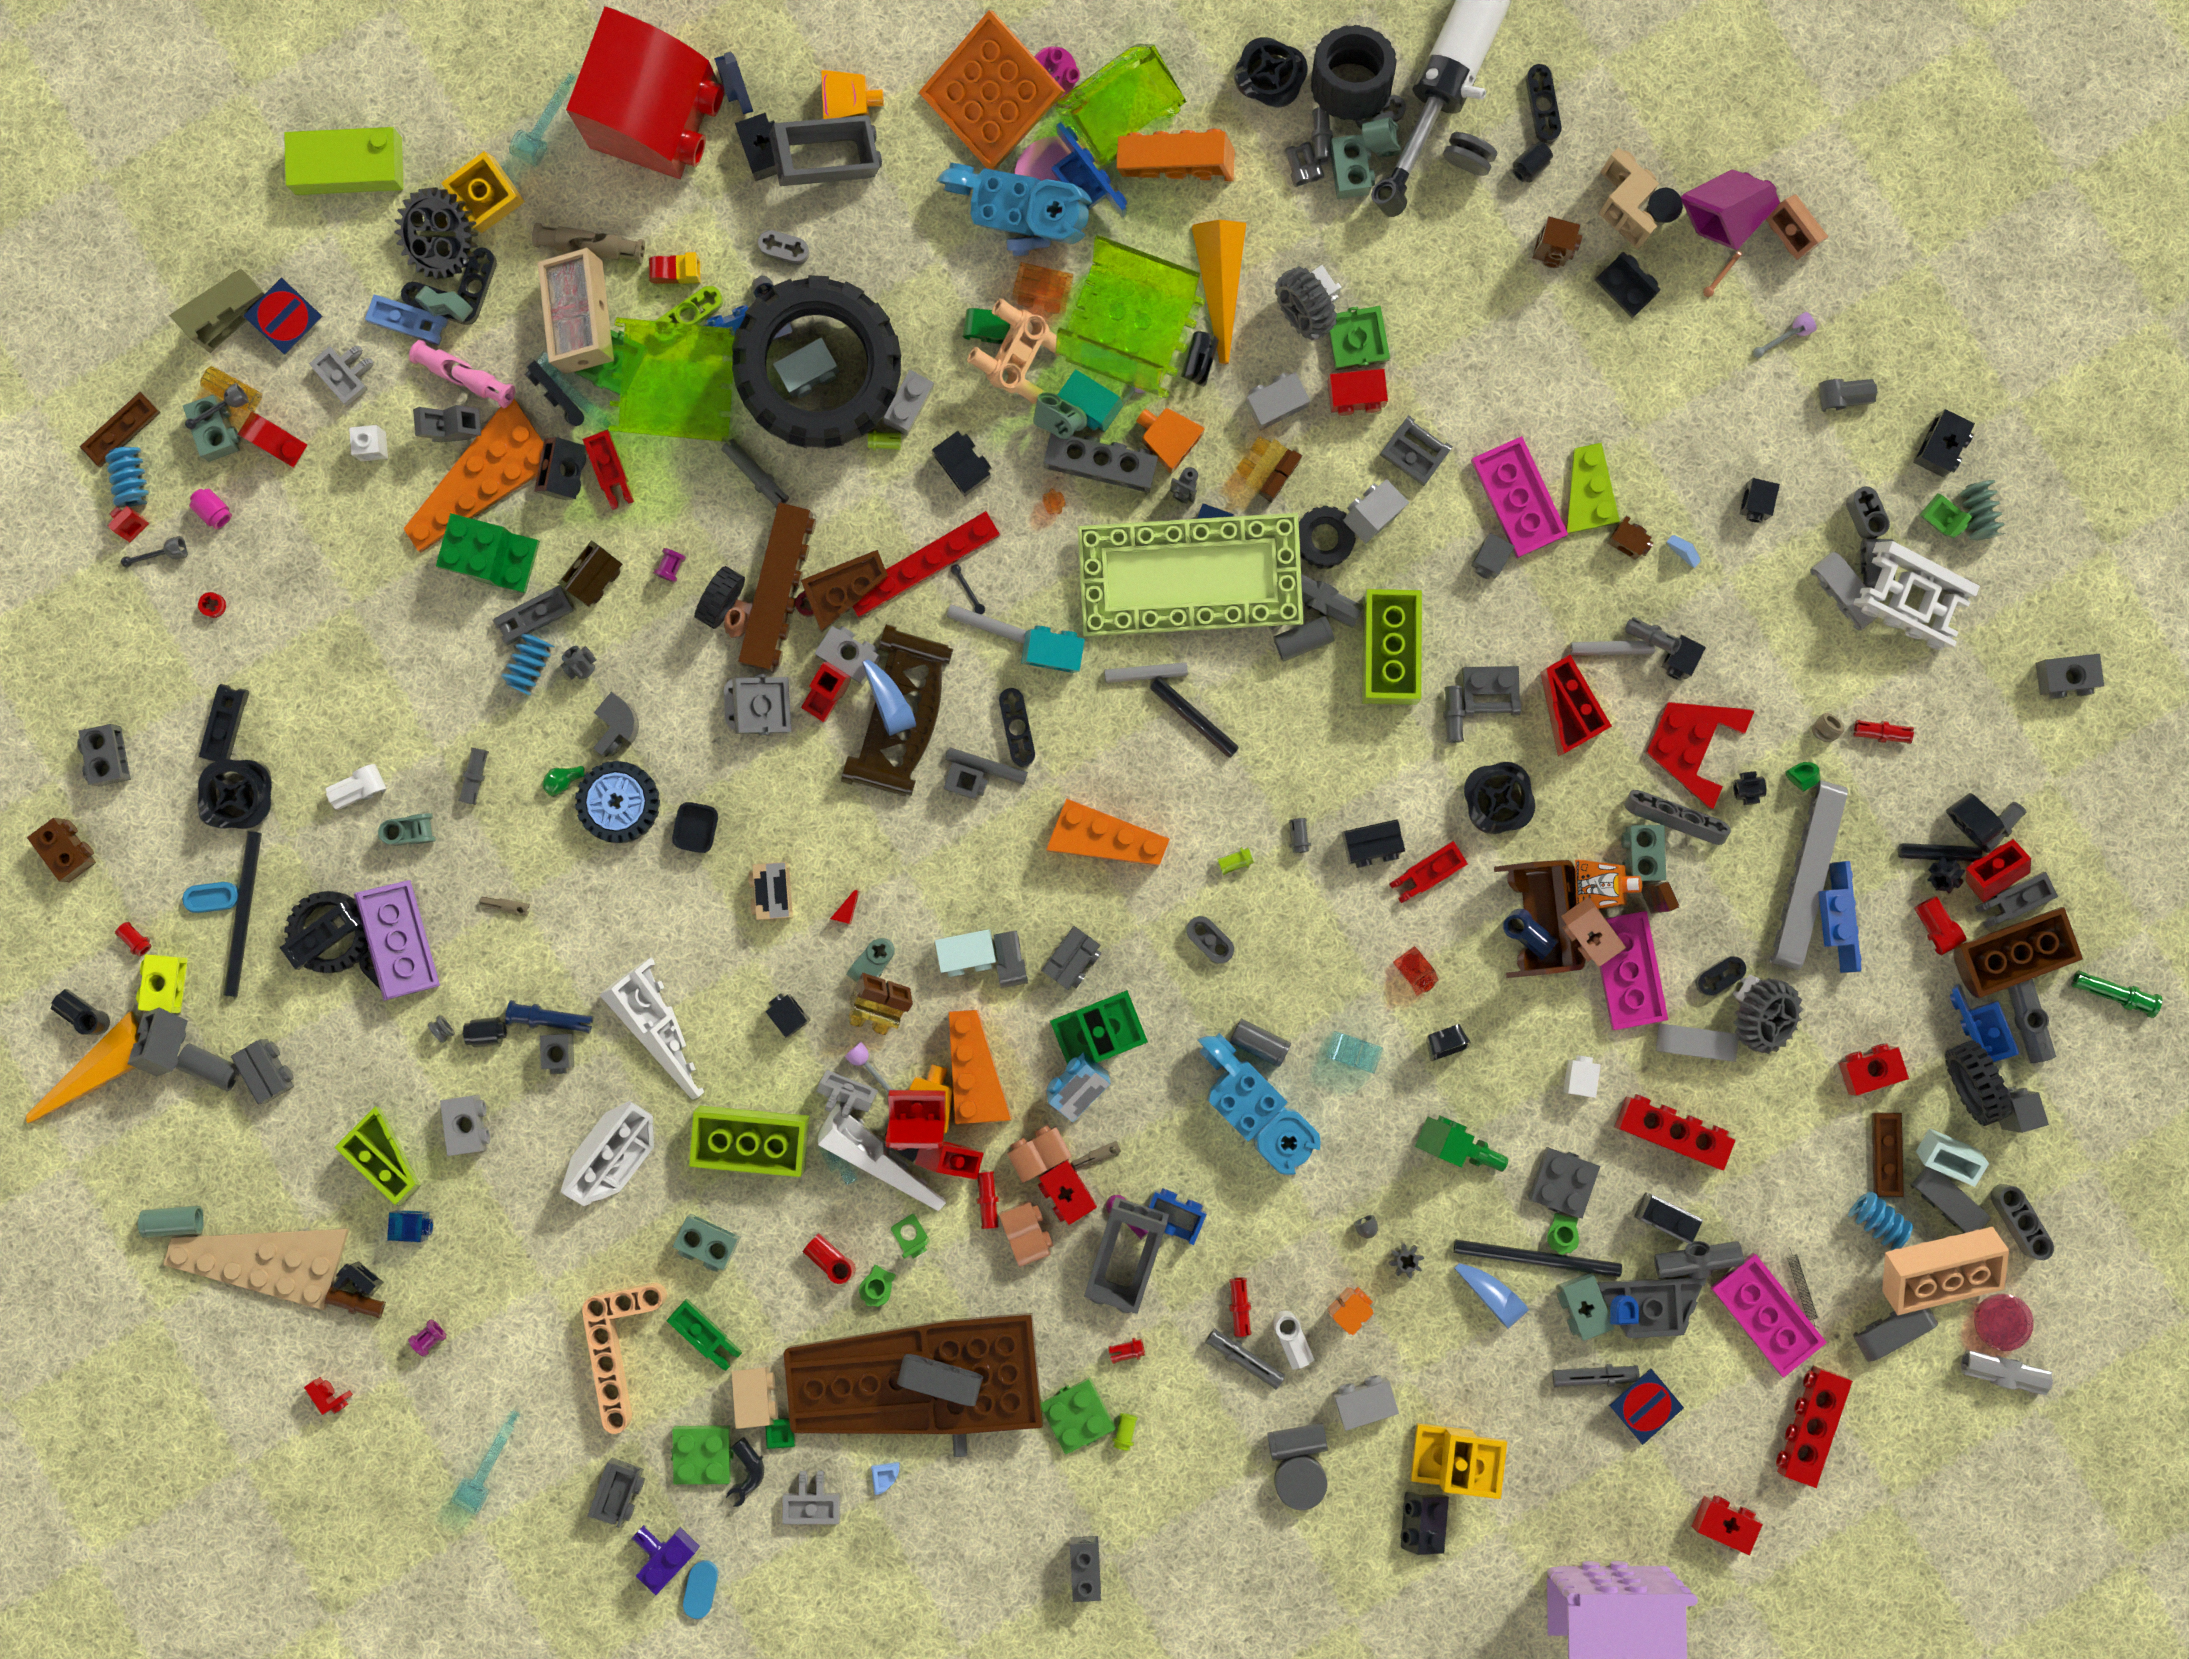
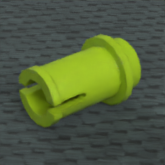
M874 429V432H868V448H873V451H876V449L901 450V432H877V429Z
M1242 847L1238 852L1217 859L1223 875L1245 866L1248 869L1250 868L1249 865L1254 863L1249 848L1243 849Z
M1120 1413L1116 1437L1112 1438V1441H1114L1113 1447L1130 1451V1447L1134 1446L1132 1438L1138 1417Z

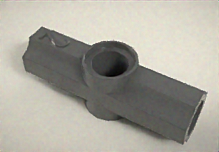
M1301 574L1302 603L1305 604V607L1309 610L1313 608L1320 612L1319 615L1329 616L1353 628L1364 606L1339 594V591L1333 586L1322 581L1316 582Z
M2033 978L2008 987L2007 989L2015 1012V1024L2021 1031L2030 1063L2045 1062L2057 1057L2047 1027L2049 1016L2041 1008ZM2030 1013L2035 1017L2033 1026H2029L2027 1022Z
M1694 1241L1691 1245L1687 1244L1685 1250L1655 1254L1654 1264L1659 1279L1689 1275L1695 1279H1704L1712 1274V1270L1742 1266L1744 1264V1256L1739 1241L1716 1245Z

